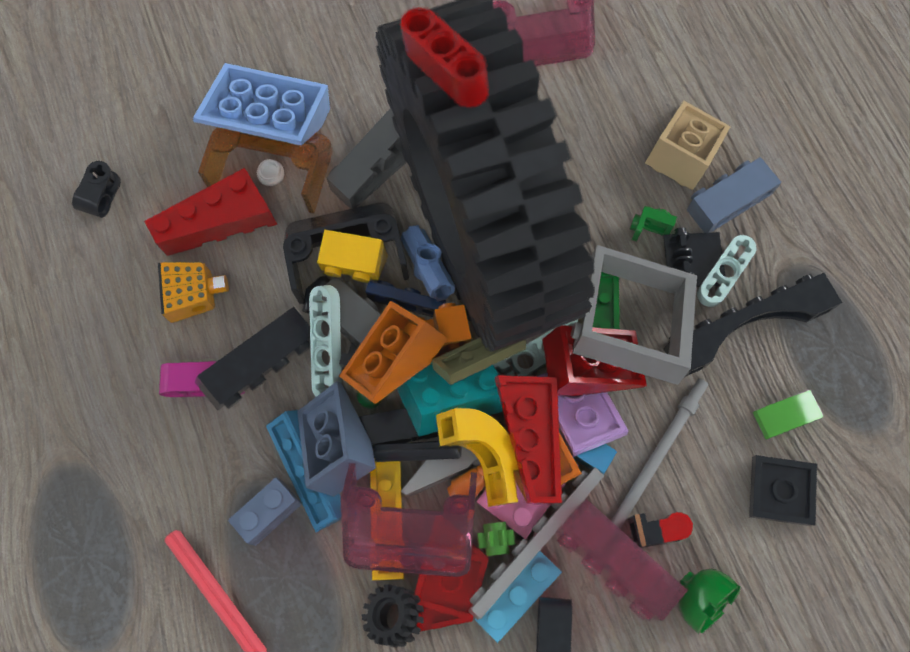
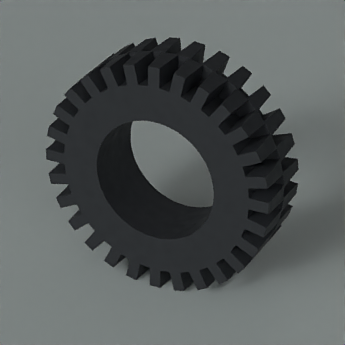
M455 0L429 10L434 12L485 59L489 95L482 104L476 107L459 105L408 57L400 19L377 27L376 39L378 46L376 48L381 62L379 66L381 76L387 88L385 89L386 98L394 114L392 117L393 124L403 144L400 147L404 160L409 165L412 173L410 178L414 190L418 191L422 202V213L425 220L428 219L430 224L431 237L434 244L441 249L442 263L455 284L454 292L458 300H461L462 305L465 306L468 321L472 322L474 332L478 337H481L483 345L493 352L585 317V313L590 312L592 308L589 299L594 297L595 287L589 278V275L595 273L594 260L583 245L591 241L589 226L575 211L574 207L583 203L578 183L567 178L563 164L571 160L566 140L556 142L551 126L557 115L551 99L540 100L538 96L540 74L533 59L524 62L522 38L516 28L508 29L507 15L501 7L494 8L492 0Z

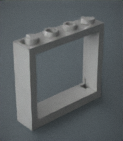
M597 245L591 256L594 260L595 273L589 275L595 287L594 297L589 299L592 308L590 312L585 313V317L578 319V322H575L570 335L575 339L572 353L679 385L691 369L697 275ZM601 272L674 294L669 354L592 331Z

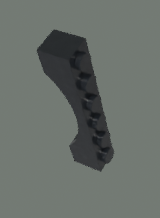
M822 273L815 277L812 274L805 275L796 281L797 285L788 288L787 285H783L771 292L772 296L763 299L761 296H758L745 304L746 307L739 311L734 307L723 312L720 315L721 319L714 322L711 319H706L695 325L691 369L685 377L706 368L714 360L719 347L726 337L744 325L773 318L809 322L834 310L842 301L826 274ZM670 341L664 348L666 354H669Z

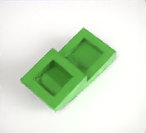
M810 390L753 412L766 440L824 417Z

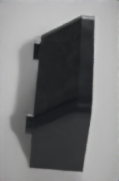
M375 203L295 221L289 224L285 230L283 251L290 287L299 304H303L304 295L297 262L308 259L312 254L313 248L321 246L324 229L359 236L370 235L372 238L381 239L383 243L395 241L403 279H409L393 209L386 203Z

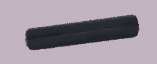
M439 441L376 444L373 448L376 462L458 459L462 454V446H440Z

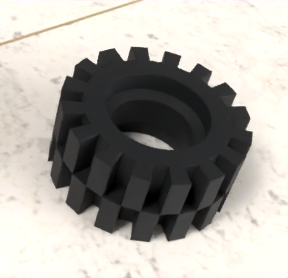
M386 584L384 588H376L377 594L371 593L368 596L371 603H365L363 607L368 609L367 614H362V620L368 622L363 625L364 631L369 632L367 637L370 640H375L374 643L391 647L407 646L406 642L411 643L415 640L412 633L419 634L421 630L416 627L417 623H423L424 617L419 616L420 612H424L423 606L417 605L421 601L419 596H415V592L396 585ZM396 603L399 608V617L395 626L390 629L387 624V614L390 607Z

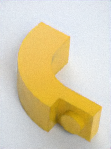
M454 408L437 414L440 446H462L469 449L478 458L484 473L488 507L518 502L514 471L519 469L510 435L505 428L490 415L475 409Z

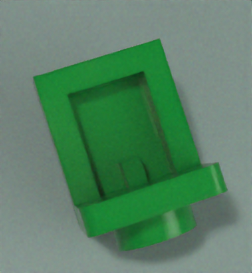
M644 206L641 215L635 214L630 226V230L634 231L632 240L637 242L642 229L662 236L670 234L677 216L671 215L664 209H653Z

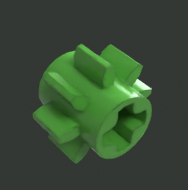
M506 522L483 524L484 532L477 533L479 549L485 548L486 556L509 554V546L515 545L514 529L507 530Z

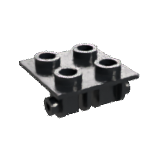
M681 227L674 230L675 234L663 235L667 266L697 275L696 287H700L722 255L720 232L689 233L686 232V228ZM721 265L719 268L720 273L726 277L724 265ZM716 282L713 286H720L721 284Z

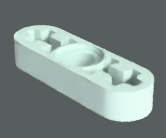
M746 235L736 236L727 246L697 291V297L701 304L706 307H715L727 296L756 253V243L751 237ZM743 245L745 247L743 254L738 260L733 258L739 246ZM724 264L731 266L734 270V276L730 278L724 277L720 273V266ZM716 282L721 284L715 292V296H713L712 298L709 297L708 290H710Z

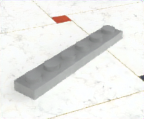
M597 468L592 469L588 474L583 470L581 472L582 475L576 477L571 483L575 489L569 496L563 493L562 503L552 505L555 512L549 518L544 515L534 525L532 530L535 532V535L528 542L523 538L511 552L515 555L514 559L508 565L502 562L492 573L493 583L487 589L481 586L470 598L469 601L473 606L468 612L477 620L485 615L604 477Z

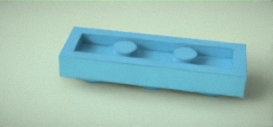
M539 551L485 615L479 620L475 618V621L498 643L562 571Z

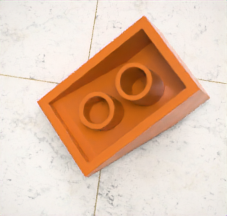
M390 300L339 377L376 404L430 365L432 359L435 358L448 338L424 320Z

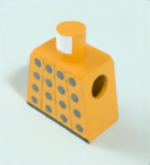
M158 263L161 314L170 323L213 310L215 308L214 294L229 291L226 275L212 277V273L205 263Z

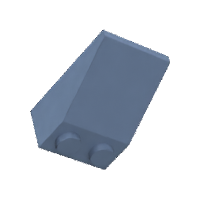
M335 382L297 411L306 488L334 497L376 468L371 440L342 383Z

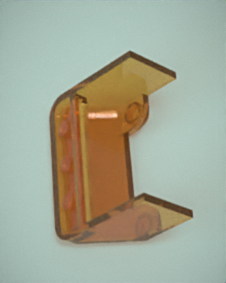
M219 127L211 133L198 170V174L207 187L220 181L228 154L236 149V147L289 157L297 168L308 171L301 195L309 213H315L333 152L328 137L315 133L301 146Z

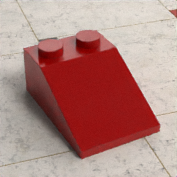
M562 325L557 327L542 339L548 377H557L558 395L579 396L644 388L647 386L645 375L572 353L575 339L570 335L573 326ZM592 328L594 332L638 345L636 330Z

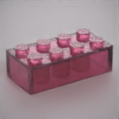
M587 499L574 510L555 532L559 536L557 542L569 553L576 551L583 558L580 563L593 575L596 573L601 574L607 580L604 585L617 597L627 598L631 602L629 605L631 611L642 620L646 618L648 621H663L688 591Z

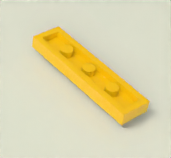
M375 461L376 468L370 472L372 581L404 579L401 461Z

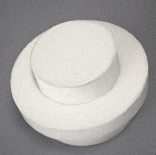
M266 159L259 164L257 177L263 185L275 186L284 178L283 166L278 161Z

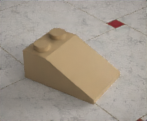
M683 101L658 139L645 164L651 166L656 172L663 173L672 178L679 185L694 190L731 126Z

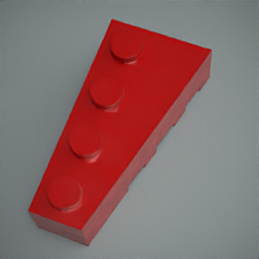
M245 167L144 221L155 243L167 256L201 247L206 242L226 240L227 236L241 232L243 234L254 232L255 228L267 225V227L277 225L270 209Z

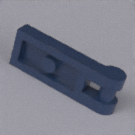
M378 280L377 283L368 282L365 291L367 298L373 302L388 305L391 300L407 311L433 317L435 309H439V306L446 304V300L437 301L435 298L421 295L420 291L407 287L404 290L395 288L393 284Z

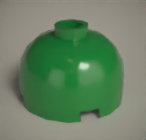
M703 569L696 574L690 571L679 582L682 590L678 595V609L682 618L698 634L700 632L704 633L724 614L723 610L727 604L732 605L739 595L741 587L728 575L716 569Z

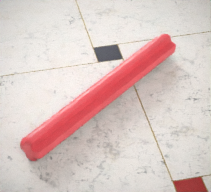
M179 530L171 532L165 538V543L243 651L267 652L266 647L182 532Z

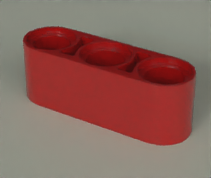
M417 7L406 11L400 19V26L408 57L459 105L476 107L482 104L489 95L486 63L483 56L431 10Z

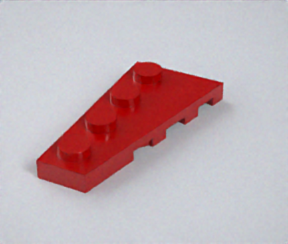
M497 375L494 378L527 504L562 503L557 377Z

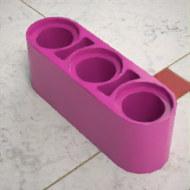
M217 361L162 364L160 367L159 395L164 397L205 396L195 384L196 377Z

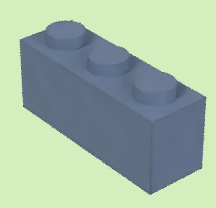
M761 157L753 162L747 160L739 165L732 175L724 174L719 177L711 188L707 190L701 188L691 196L692 201L687 211L704 233H710L771 196L781 184V181Z

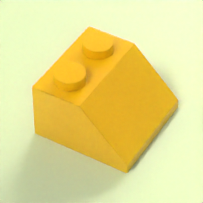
M324 229L317 264L324 271V274L339 278L342 274L353 276L352 279L368 283L370 279L379 280L387 262L388 254L381 239Z

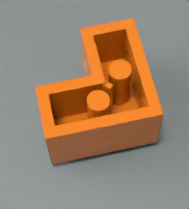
M446 303L439 306V309L434 310L433 319L425 320L424 317H419L448 338L435 358L471 342L472 338L464 305L456 306L455 303Z

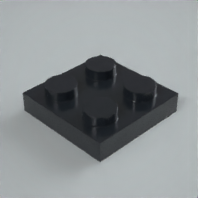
M759 455L753 456L749 517L815 526L817 464Z

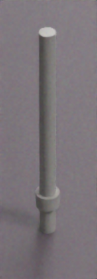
M698 379L688 396H684L679 403V411L606 528L614 535H617L689 416H693L699 407L698 401L709 385L706 381Z

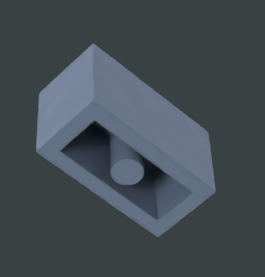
M276 477L228 521L247 544L256 546L300 507L302 503L289 487Z

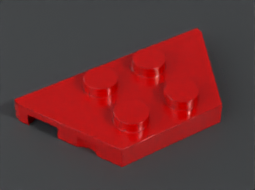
M440 513L436 514L414 595L419 596L421 600L417 605L423 606L424 612L419 613L420 617H424L423 623L418 622L416 626L421 629L420 632L473 621L474 616L468 612L473 606L469 600L482 586L489 560L479 548Z

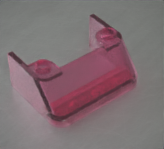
M567 0L568 9L516 17L513 5L509 2H493L494 8L501 7L507 15L508 29L516 28L522 38L524 62L533 59L536 66L587 58L594 51V0Z
M349 463L341 496L343 559L345 563L352 568L451 577H460L467 574L471 567L477 473L471 472L469 495H452L448 497L444 502L443 511L382 507V498L374 489L357 487L356 463Z

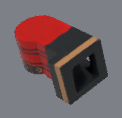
M675 512L664 519L647 522L645 513L628 518L635 549L678 542L688 538L693 530V523L690 517L682 512Z

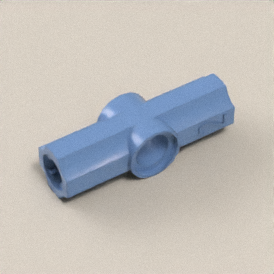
M418 225L408 227L402 233L401 241L414 264V276L423 282L431 298H435L437 301L446 300L448 296L454 293L455 284L441 261V249L431 243L424 229L419 228Z

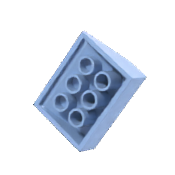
M225 63L196 111L193 121L302 146L322 128L329 113L328 85Z

